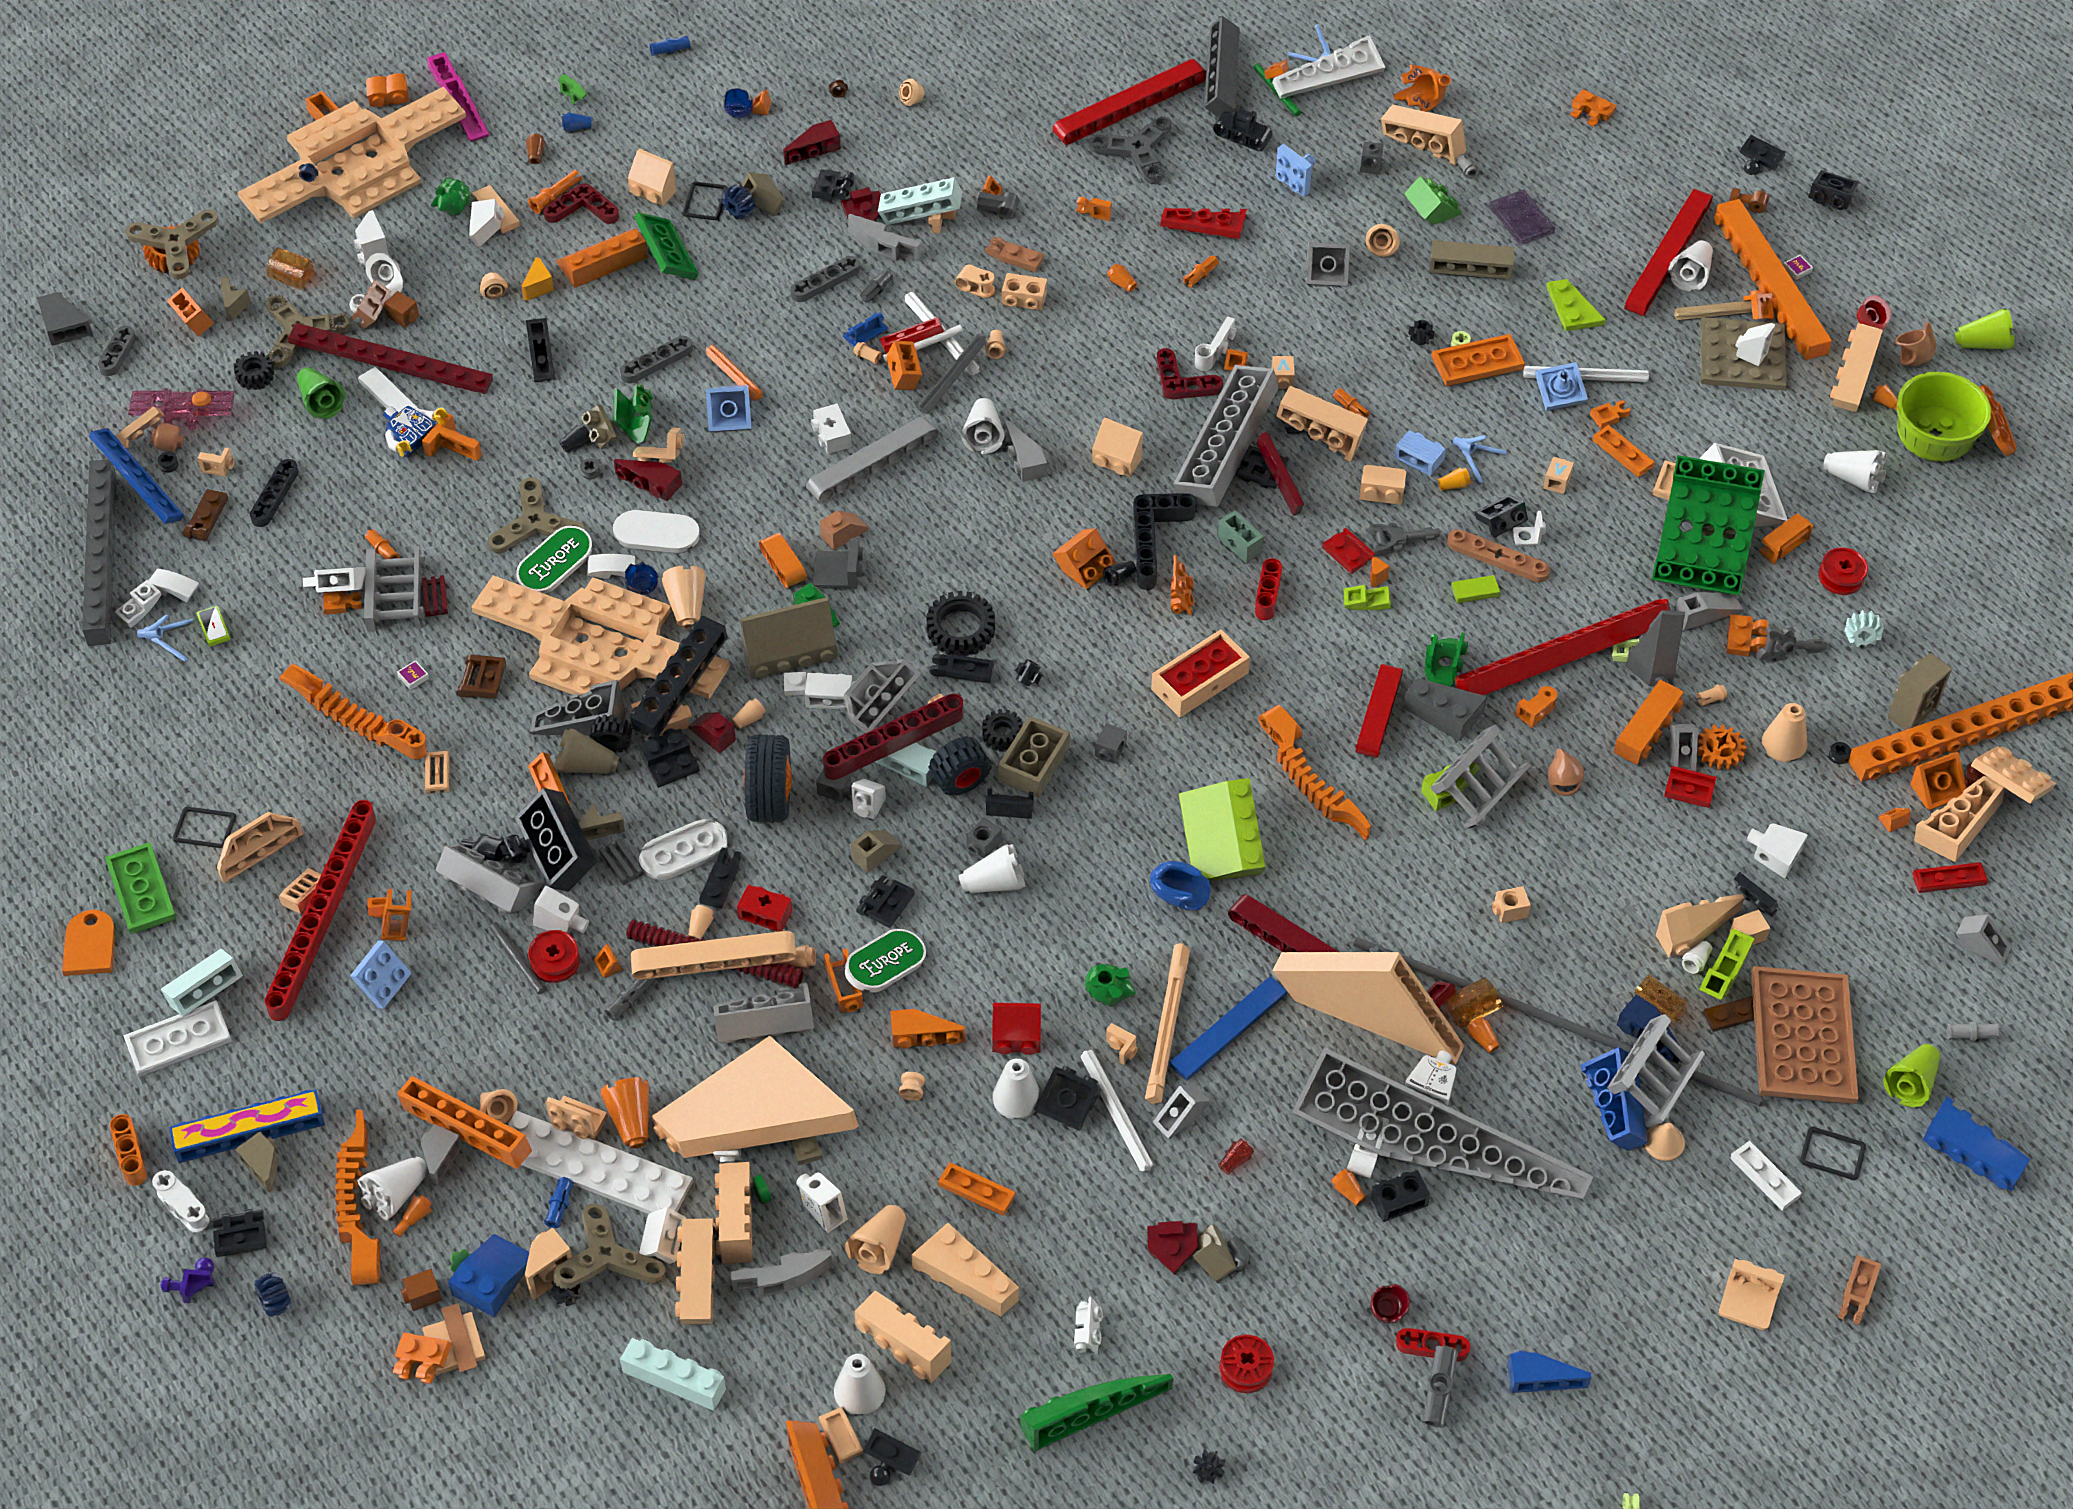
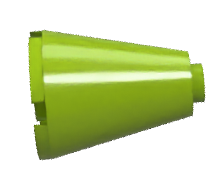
M2007 308L2000 309L1958 327L1957 332L1954 333L1956 345L1960 344L1961 348L2013 349L2015 337L2012 335L2011 328H2013V323L2009 310Z
M1922 1044L1890 1067L1883 1078L1884 1087L1888 1095L1892 1098L1895 1096L1901 1099L1899 1103L1904 1106L1920 1107L1929 1100L1941 1060L1939 1050L1930 1044Z

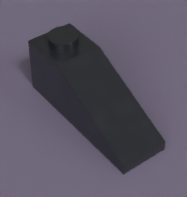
M547 318L526 320L534 382L555 379Z

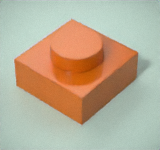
M386 897L367 898L368 916L383 917Z

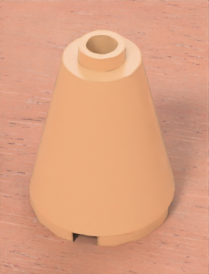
M683 566L673 567L665 571L662 577V583L677 624L686 630H690L692 625L698 622L701 616L706 575L705 571L697 566H690L691 569H683Z
M1789 703L1785 705L1763 733L1762 746H1764L1766 753L1773 759L1791 762V760L1802 758L1807 750L1806 713L1799 704Z
M887 1205L849 1237L845 1250L851 1260L854 1257L859 1262V1268L869 1273L882 1274L884 1270H888L891 1267L906 1221L903 1210L896 1205Z

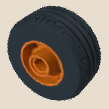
M753 735L748 738L745 756L744 789L746 817L752 822L768 821L774 823L775 821L781 823L788 819L792 787L789 739L784 735Z

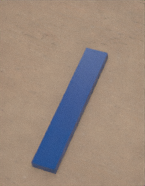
M109 428L91 431L89 438L164 524L182 520L184 514Z
M1269 976L1170 1061V1067L1188 1081L1287 995V990Z

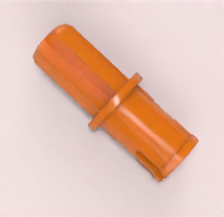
M1209 256L1201 264H1196L1195 269L1183 277L1184 283L1192 288L1199 280L1206 278L1208 273L1219 265L1217 257Z
M1342 388L1335 390L1333 398L1343 405L1346 410L1366 418L1370 416V411L1359 404L1356 397L1352 398Z
M375 529L367 531L365 538L374 547L377 554H381L384 559H397L400 557L390 546V542L387 539H383Z

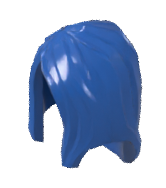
M1179 861L1162 862L1150 874L1152 890L1159 898L1169 904L1187 910H1200L1209 900L1211 892L1210 882L1202 875L1198 868Z

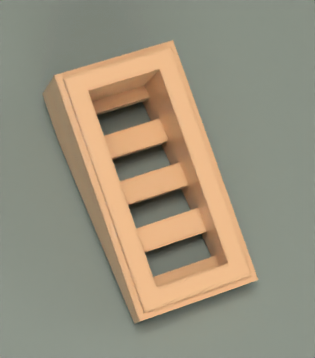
M307 868L279 895L281 905L301 914L307 907L321 874ZM311 876V877L317 879V881H316V882H313V881L309 880L308 878ZM304 883L309 884V885H311V887L308 888V887L304 886L303 884H304Z

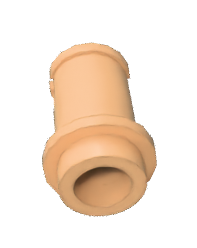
M858 342L854 347L853 353L856 354L857 358L862 357L874 364H877L881 358L880 351L866 346L864 342Z
M1716 684L1714 688L1697 693L1696 697H1701L1697 701L1701 706L1718 700L1720 702L1724 701V698L1727 697L1726 688L1724 685Z

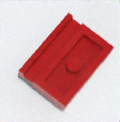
M1344 528L1343 532H1338L1322 544V549L1351 574L1375 557V553L1347 528Z
M1671 766L1664 797L1709 808L1717 777Z

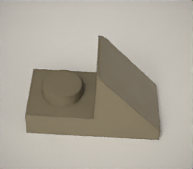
M223 277L220 280L224 307L228 321H233L251 303L247 289L236 290L235 284H230L229 277Z
M595 803L579 822L586 840L625 832L621 812L609 813L598 817Z
M816 1136L791 1140L798 1165L822 1159Z
M1211 1225L1198 1234L1199 1251L1193 1257L1215 1281L1222 1280L1237 1269L1218 1226Z

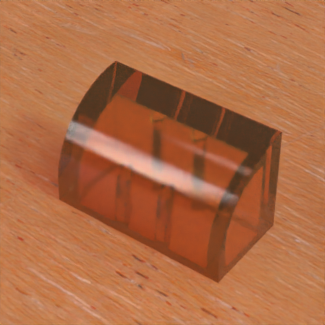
M279 247L273 251L268 261L267 277L302 290L315 275L312 260Z
M1650 974L1646 976L1634 991V995L1640 996L1655 1006L1661 1015L1665 1014L1672 1023H1676L1687 1013V1001Z
M1485 977L1456 991L1445 1002L1449 1013L1460 1028L1469 1025L1478 1017H1484L1503 1007L1495 987Z

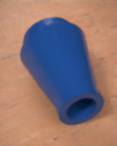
M570 112L562 114L563 130H568V132L591 128V116Z

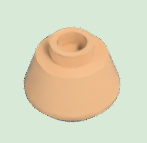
M914 79L905 80L899 89L901 101L906 106L921 102L924 97L923 86Z
M488 273L482 278L480 293L484 297L495 299L502 297L506 293L508 284L498 273Z

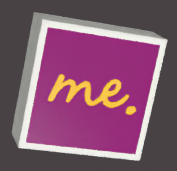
M1801 255L1784 262L1783 265L1795 280L1812 273L1813 267Z
M416 660L397 671L398 677L410 690L429 679L428 673Z

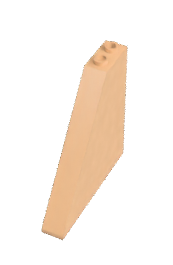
M1282 952L1273 969L1274 974L1290 996L1298 1003L1435 1058L1439 1051L1448 1052L1452 1056L1450 1064L1456 1065L1464 1048L1462 1041L1399 952Z
M771 1036L651 1116L655 1125L653 1131L660 1140L664 1138L669 1148L674 1153L677 1151L684 1158L712 1154L714 1151H729L853 1130L859 1127L854 1110Z

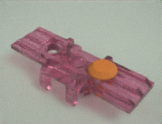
M163 388V391L135 390L132 391L128 415H143L152 407H156L163 412L164 423L172 424L174 419H185L189 429H196L195 420H198L199 416H231L235 393L234 391H206L202 388H197V391H172L168 388ZM157 401L164 403L162 405H155Z

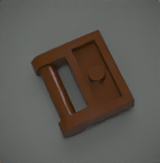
M467 655L465 660L466 669L462 683L458 686L457 695L464 698L475 696L497 699L506 665L505 658ZM480 666L475 686H473L471 681L475 667Z

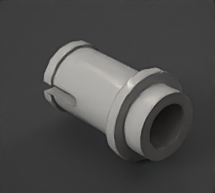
M1467 154L1459 155L1456 162L1462 168L1464 176L1468 178L1475 177L1478 173V166L1472 163Z

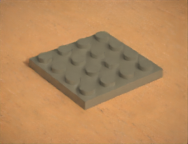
M1701 317V384L1785 391V324L1772 323L1775 324L1768 353L1760 365L1757 366L1736 356L1738 349L1736 342L1740 335H1745L1748 329L1769 324L1768 322Z

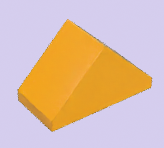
M535 258L521 286L524 300L528 301L554 291L552 276L540 258Z

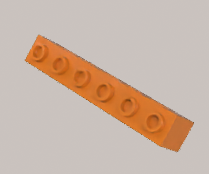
M411 1076L397 1092V1096L405 1111L432 1125H438L458 1134L462 1141L515 1169H518L532 1152L525 1134L414 1076Z

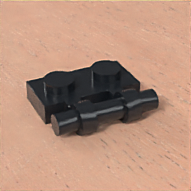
M821 169L812 189V198L832 200L833 196H836L838 199L844 200L850 193V187L853 186L854 173L847 172L846 175L841 177V172Z
M1249 445L1241 461V466L1247 468L1245 470L1238 467L1235 475L1243 478L1244 481L1259 483L1261 487L1276 489L1277 483L1274 479H1271L1272 474L1259 448ZM1280 456L1285 467L1287 468L1289 464V458ZM1256 470L1265 474L1262 476L1253 472Z
M1741 872L1735 876V889L1743 894L1744 899L1751 900L1758 906V910L1762 913L1766 912L1771 917L1777 913V900Z
M881 875L878 880L872 883L871 890L867 896L861 898L859 901L860 905L856 911L858 914L864 915L867 910H872L870 912V919L891 928L915 895V889L897 880H894L888 886L886 884L889 879ZM878 895H883L879 902L875 900Z
M248 1209L244 1213L235 1215L227 1213L222 1214V1217L212 1219L213 1228L223 1227L221 1230L213 1231L214 1250L217 1258L267 1248L264 1222L255 1223L256 1220L265 1219L263 1209L256 1211ZM246 1223V1225L232 1227L235 1224Z

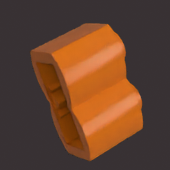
M396 73L386 77L374 76L366 79L367 97L371 107L402 104L409 101L408 83L405 74Z

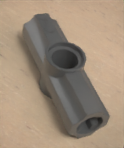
M1436 1346L1422 1423L1428 1426L1444 1427L1458 1356V1351L1452 1347ZM1442 1382L1446 1385L1447 1389L1445 1391H1438L1434 1388L1433 1384Z

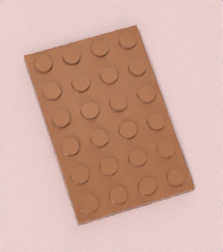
M1753 966L1751 977L1759 1095L1856 1104L1858 1101L1848 975Z

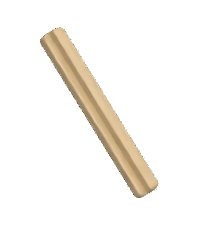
M1751 300L1676 308L1675 318L1676 320L1752 313Z

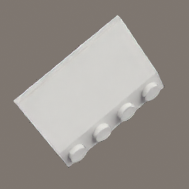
M1714 443L1700 457V459L1765 470L1754 527L1783 524L1788 520L1765 456Z

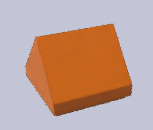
M763 90L754 98L750 113L768 115L771 105L768 90Z
M989 175L982 192L1000 195L1003 188Z
M1227 349L1224 370L1232 371L1235 365L1247 366L1248 352Z
M1373 557L1371 561L1370 581L1372 587H1376L1386 581L1389 575L1390 566L1377 557Z
M1894 808L1879 815L1878 818L1887 830L1892 832L1909 824L1910 809Z
M605 944L594 959L603 978L623 970L610 946Z

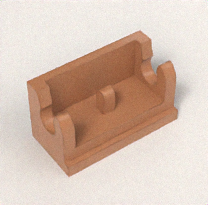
M375 279L356 309L357 311L354 312L352 319L362 318L363 321L360 327L366 329L376 320L384 306V302L388 300L392 291Z

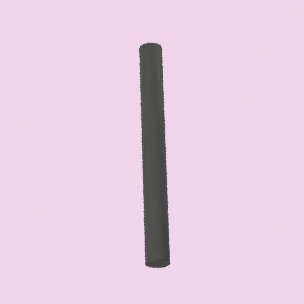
M497 922L492 923L489 927L536 993L538 995L544 993L545 987Z

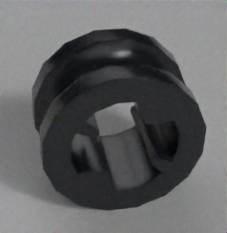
M164 452L157 459L160 470L165 473L173 472L179 466L177 456L172 452Z
M1844 742L1834 743L1829 751L1830 760L1835 764L1847 763L1851 748ZM1836 751H1838V753L1842 751L1844 755H1842V753L1838 755L1836 754Z

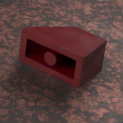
M719 712L704 713L688 726L692 732L719 754L736 741L734 724Z

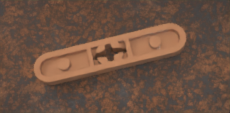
M1453 530L1448 534L1447 545L1454 551L1534 582H1544L1549 578L1550 567L1544 561L1463 530ZM1498 553L1502 554L1499 558L1495 557Z

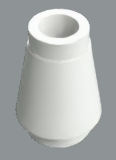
M1702 941L1684 954L1683 968L1691 974L1701 972L1712 952V946L1708 942Z

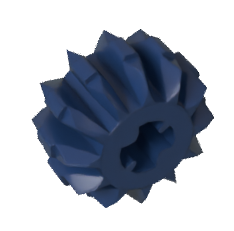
M741 184L730 186L722 195V204L725 205V210H728L730 216L733 215L736 219L747 218L756 208L754 204L756 201L752 198V194L748 192L747 188L744 189Z
M267 1273L255 1280V1290L266 1315L273 1317L291 1309L289 1293L278 1273Z

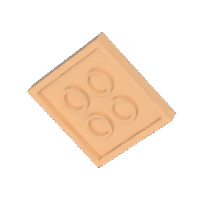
M1997 746L1975 758L1971 765L2028 803H2032L2052 791L2056 784L2048 774L2031 768L2032 765L2029 762L2017 759L2005 747Z

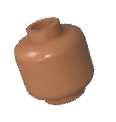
M161 422L158 426H154L151 442L154 443L156 449L173 453L177 447H182L184 435L180 434L181 430L178 426Z

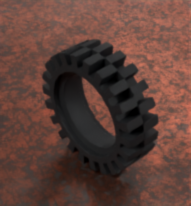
M957 591L958 596L955 597L953 592H949L948 599L943 594L940 596V602L935 600L933 606L929 607L926 616L929 640L931 639V644L933 646L937 645V650L939 651L945 648V654L950 655L952 650L954 655H959L960 651H964V656H969V650H972L973 654H977L978 647L983 651L986 648V644L989 645L992 642L991 638H994L995 613L991 604L988 605V601L985 598L981 600V596L978 594L972 598V592L967 591L966 596H962V591ZM955 611L971 612L981 622L980 628L974 634L966 637L951 636L942 629L940 624L945 616Z

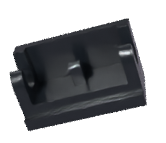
M992 788L987 789V816L1032 819L1034 792L1029 791V797L997 795L993 794Z

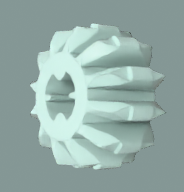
M1863 610L1860 614L1853 613L1852 618H1847L1845 625V634L1849 642L1855 643L1857 647L1861 644L1866 648L1870 643L1875 645L1876 640H1881L1884 630L1879 615H1874L1872 610L1868 613H1865Z

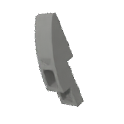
M852 214L848 215V229L850 233L872 251L895 261L899 255L917 261L921 257L920 241L887 232V225Z
M817 1249L801 1254L792 1252L781 1256V1265L778 1266L768 1264L761 1268L750 1269L743 1267L737 1271H731L733 1291L758 1288L759 1297H764L800 1287L823 1274L832 1266L831 1250Z

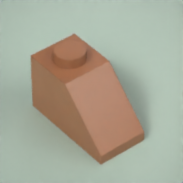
M836 511L820 520L821 537L833 550L850 541V538H855L869 530V527L853 513Z

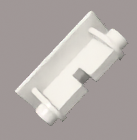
M1089 1297V1303L1080 1302L1076 1308L1075 1325L1077 1327L1084 1326V1328L1075 1329L1074 1347L1080 1353H1084L1086 1349L1090 1348L1094 1354H1098V1345L1101 1344L1099 1329L1100 1321L1103 1319L1102 1308L1092 1297Z

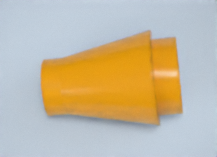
M1458 468L1438 479L1441 491L1467 488V485L1471 484L1467 468Z

